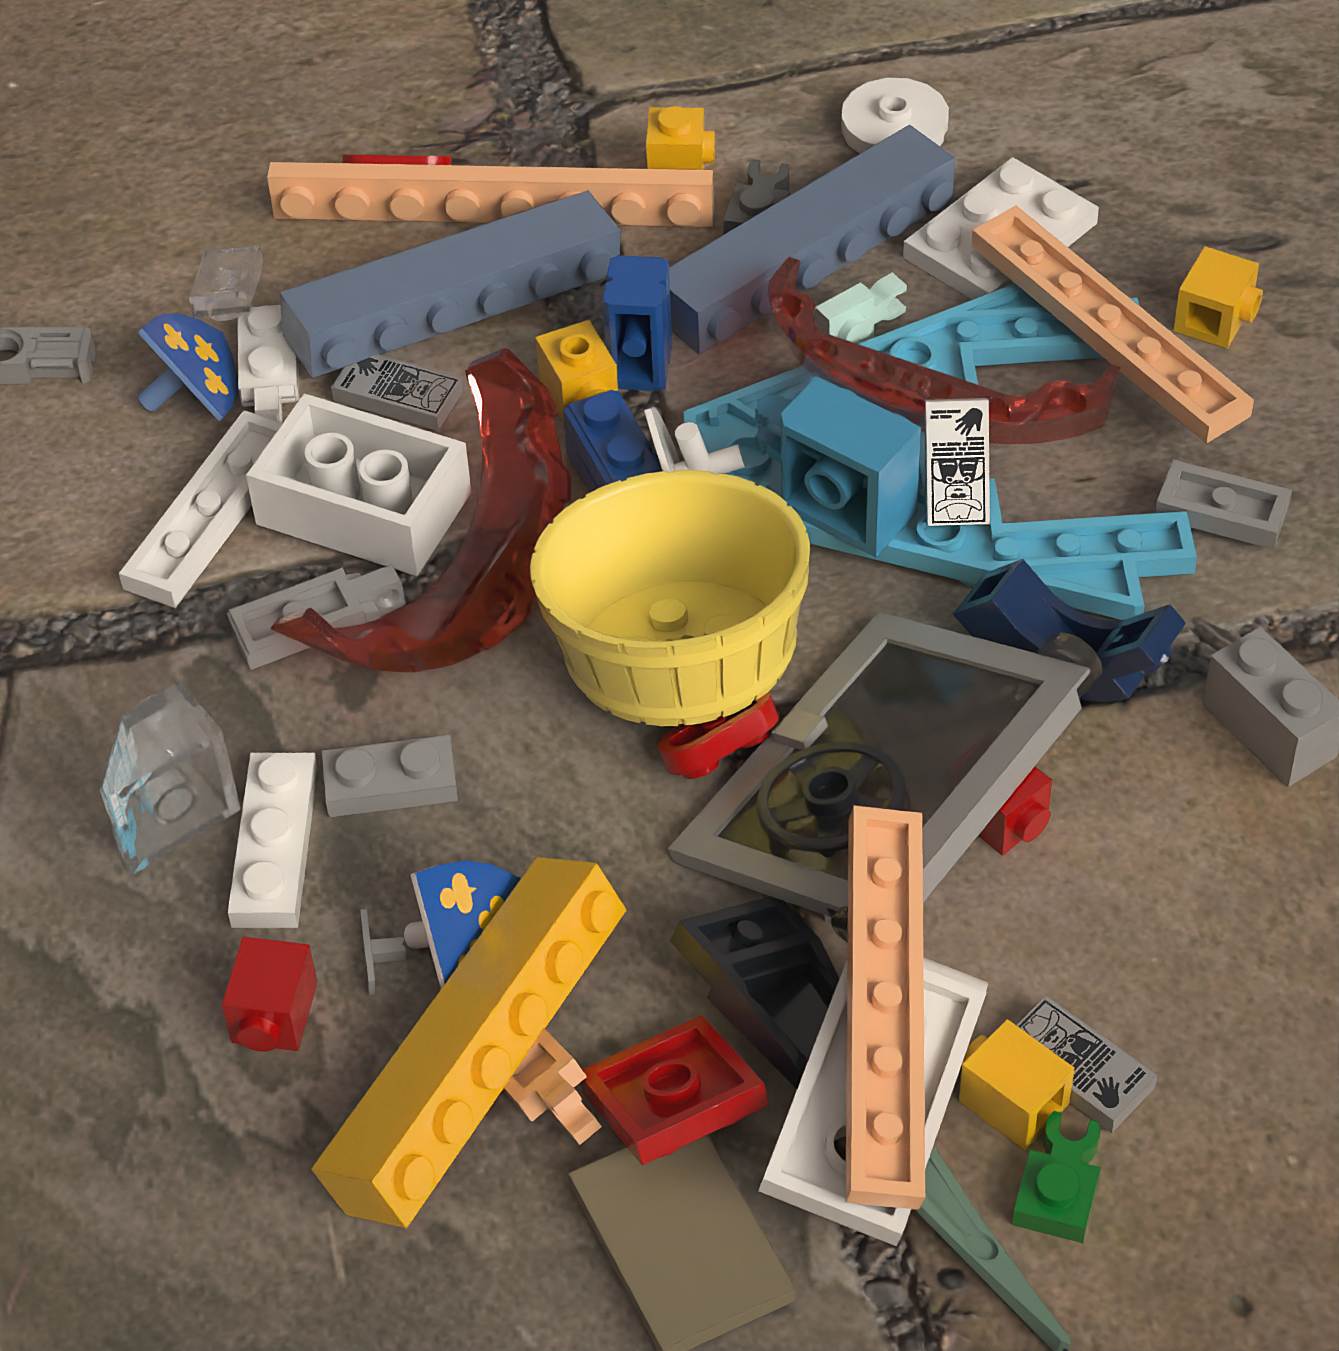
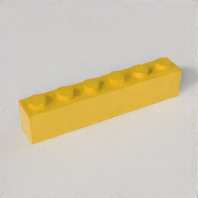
M536 857L311 1168L347 1216L407 1229L497 1099L510 1077L524 1060L543 1028H546L627 911L597 863Z

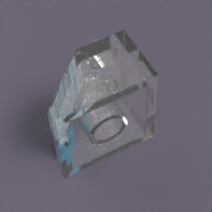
M180 682L173 684L156 695L145 698L136 707L122 714L100 791L123 869L129 876H132L238 812L241 808L222 729Z

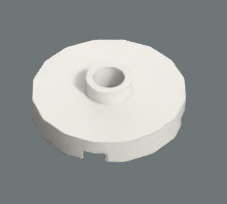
M909 78L874 80L853 90L843 102L841 133L847 144L859 154L909 124L941 146L944 142L945 133L948 131L949 107L942 94L928 84Z

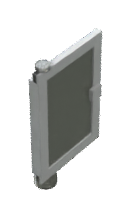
M878 612L776 726L771 735L760 744L671 844L668 850L674 863L832 917V928L840 938L848 943V849L836 851L832 858H824L819 853L789 848L770 837L764 828L761 827L757 813L758 793L767 775L780 762L794 753L808 747L830 742L861 743L877 748L891 757L901 769L906 784L904 811L922 813L924 903L1082 709L1079 698L1089 692L1101 677L1103 671L1101 661L1096 652L1085 641L1065 632H1057L1050 635L1036 654ZM835 752L818 755L806 760L817 770L826 767H840L848 770L861 758L862 754ZM879 763L860 784L858 791L866 795L891 799L893 780L887 768ZM789 769L776 780L771 788L768 798V807L770 809L803 798L802 785ZM851 814L843 816L839 836L849 833V817ZM807 817L778 824L793 834L818 838L816 817Z

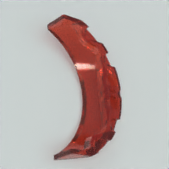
M788 257L769 280L768 298L781 333L794 356L814 377L818 376L840 388H846L857 396L883 409L902 415L910 422L920 426L922 432H925L924 400L987 398L989 400V443L1034 444L1064 440L1089 433L1106 424L1121 370L1119 366L1109 363L1099 380L1092 384L1082 385L1067 381H1052L1045 383L1032 394L1025 396L1009 395L838 338L820 330L813 321L816 307L813 299L795 289L800 260Z
M502 348L476 359L465 370L480 423L482 476L477 506L468 533L455 558L440 578L426 592L404 608L372 622L333 628L314 609L305 608L278 617L271 626V630L360 667L388 672H421L455 665L482 651L489 650L511 634L528 617L531 605L537 598L531 580L530 564L532 554L536 553L534 548L542 532L549 523H553V519L564 509L565 504L571 502V472L562 461L558 435L552 419L558 416V412L548 388L509 349Z

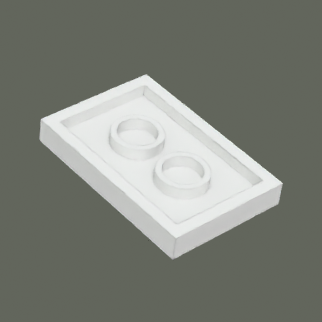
M1012 157L904 240L903 258L973 300L1015 283L971 247L972 229L1017 205L1065 246L1069 247L1097 224L1099 207Z

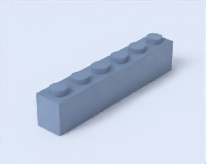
M909 124L669 267L672 332L698 354H701L719 342L728 340L737 331L763 315L772 313L781 304L807 288L816 286L822 279L846 264L857 261L877 245L892 236L901 234L908 226L926 215L940 210L949 201L953 200L955 157Z
M589 190L282 291L280 292L283 336L310 376L314 378L355 364L374 355H381L607 277L610 258L620 255L621 230Z

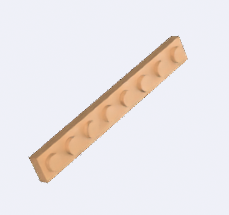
M270 162L267 175L274 219L490 223L589 190L616 225L713 227V170Z

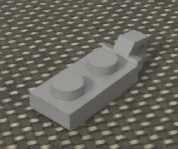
M391 564L362 576L360 573L346 575L343 568L232 608L226 614L249 669L252 670L364 628L367 624L371 625L379 620L380 617L406 605V601L404 599L402 583Z

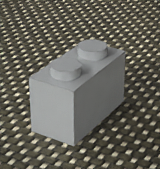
M1261 626L1211 655L1203 705L1287 787L1338 757L1339 699Z

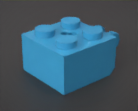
M818 376L793 400L784 399V396H778V394H769L762 399H758L757 408H755V419H757V424L762 426H758L757 435H755V446H758V450H761L762 454L767 453L768 457L781 463V498L787 502V506L791 505L803 521L877 557L917 512L921 427L910 422L900 414L883 409L857 396L852 391L840 388Z

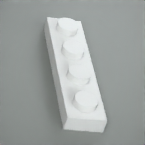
M243 410L119 572L123 590L174 608L177 607L252 506L246 474L283 423Z

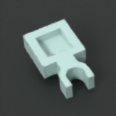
M892 272L879 279L870 290L860 282L816 306L815 350L825 357L873 338L874 324L881 320L895 319L906 312V306L896 296L906 292L907 285Z

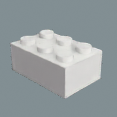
M305 393L246 474L257 525L384 566L392 564L394 569L415 576L419 575L472 493L466 443Z

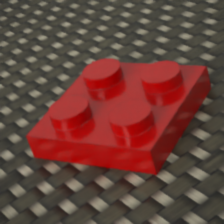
M702 1015L582 1069L587 1076L580 1082L583 1094L641 1165L647 1164L659 1157L668 1156L682 1146L720 1128L731 1126L742 1118L769 1106L764 1082Z

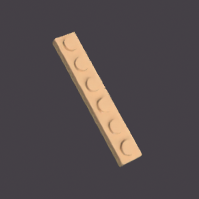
M1017 205L972 229V248L1206 444L1251 417L1254 403L1253 398Z
M853 806L849 817L846 1203L919 1210L925 1199L922 813Z

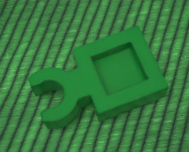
M1053 1111L1046 1122L1044 1135L1046 1153L1034 1150L1029 1151L1013 1211L1012 1225L1083 1243L1101 1167L1087 1164L1095 1157L1098 1150L1100 1124L1098 1121L1090 1120L1085 1137L1076 1141L1068 1140L1060 1133L1062 1113Z

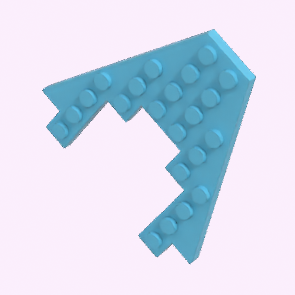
M1017 284L1004 287L683 411L684 423L692 422L698 426L708 453L739 445L745 468L726 474L755 482L756 486L762 485L780 497L781 463L768 457L767 453L762 454V451L758 450V446H755V435H757L758 426H762L757 424V419H755V408H757L758 399H762L769 394H778V396H784V399L793 400L818 376L840 388L852 391L857 396L883 409L900 414L910 422L921 427L917 512L880 554L874 557L803 521L806 533H808L809 542L813 545L957 579L964 585L971 587L975 586L984 573L1024 559L1052 593L1070 607L1120 620L1144 613L1145 605L1139 577L1195 574L1197 554L1187 511L1003 523L995 478L989 479L990 524L927 525L924 400L979 398L975 366L1104 358ZM1130 298L1139 305L1138 298Z

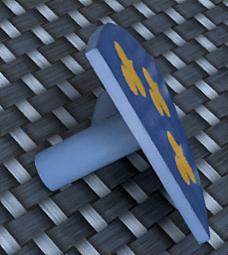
M161 314L151 319L137 332L169 366L138 394L140 402L146 409L155 411L186 385L218 421L229 412L238 396V376L232 353L222 331L199 319L182 314Z

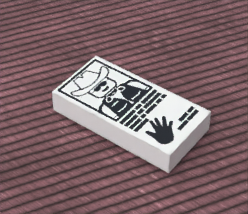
M987 398L924 400L927 525L990 524L989 400Z

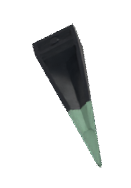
M772 896L680 920L670 942L693 966L694 970L712 987L707 998L798 1089L840 979L820 938L785 901ZM933 1145L925 1168V1199L920 1209L916 1211L1053 1351H1062L1064 1348L1068 1350L1071 1345L1070 1337L991 1232Z

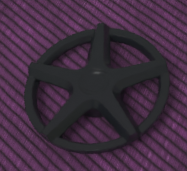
M855 742L824 743L794 753L780 762L767 775L758 793L757 813L761 827L775 841L795 850L815 852L821 854L824 858H832L836 851L848 849V834L839 836L843 816L851 814L853 806L904 811L906 784L903 773L897 763L879 749ZM835 752L862 754L861 758L848 770L840 767H826L817 770L806 760L818 755ZM879 763L887 768L892 777L893 792L891 799L866 795L858 791L860 784ZM789 769L802 785L803 798L770 809L768 807V798L771 788L776 780ZM807 817H816L818 838L793 834L778 824Z

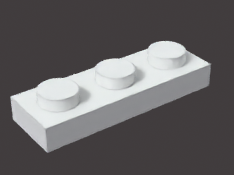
M250 753L228 907L231 928H298L318 772L315 753Z

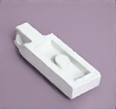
M281 305L238 308V390L241 405L243 407L255 406V414L283 423L282 403L296 402L300 400L299 361L297 355L283 336Z

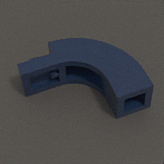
M1024 559L984 573L953 613L956 619L973 637L1089 667L1090 673L1077 688V693L1081 700L1099 702L1128 699L1146 674L1160 668L1171 657L1173 648L1170 645L1186 624L1171 604L1116 621L1102 620L1083 614L1064 603L1052 593Z

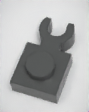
M754 159L750 162L748 166V185L735 184L723 220L724 234L790 196V191H788V164L782 163L776 175L764 176L760 174V160Z

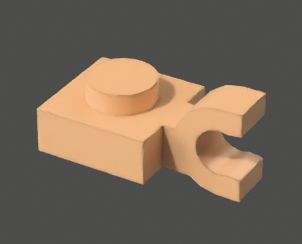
M543 1028L524 1060L504 1086L503 1091L531 1122L549 1109L579 1145L602 1127L592 1113L581 1102L582 1098L574 1089L587 1076L575 1059Z

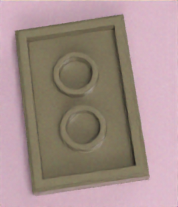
M708 1135L680 1147L668 1156L659 1157L644 1165L640 1164L628 1148H624L568 1173L570 1188L657 1351H688L796 1301V1288Z

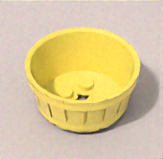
M673 470V472L669 473L667 471L646 473L626 478L627 480L622 482L621 480L613 482L586 494L585 498H579L563 509L553 519V523L548 524L535 545L534 550L536 553L532 554L530 564L531 580L541 613L552 629L563 652L569 675L581 691L586 694V697L596 706L606 712L611 711L612 715L636 723L645 722L646 725L678 726V724H685L686 726L717 720V717L723 716L724 718L752 705V701H758L759 698L768 693L777 684V679H780L787 669L796 647V625L801 600L808 585V562L810 555V542L808 533H806V527L798 513L791 505L787 506V502L762 485L756 486L755 482L738 476L723 473L713 474L711 471Z

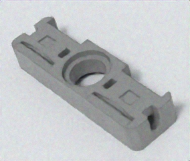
M0 327V351L14 350L17 352L13 358L0 361V384H31L32 378H81L82 384L89 382L93 374L91 361H95L97 354L91 329L88 327Z

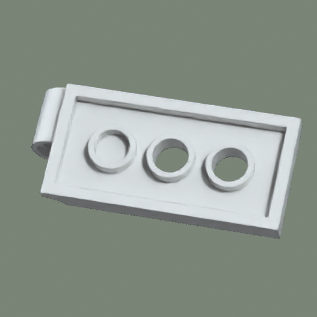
M923 957L926 1168L984 1002L988 982ZM846 961L758 1191L897 1246L911 1209L846 1203V1161L837 1154L834 1147L835 1140L846 1137Z

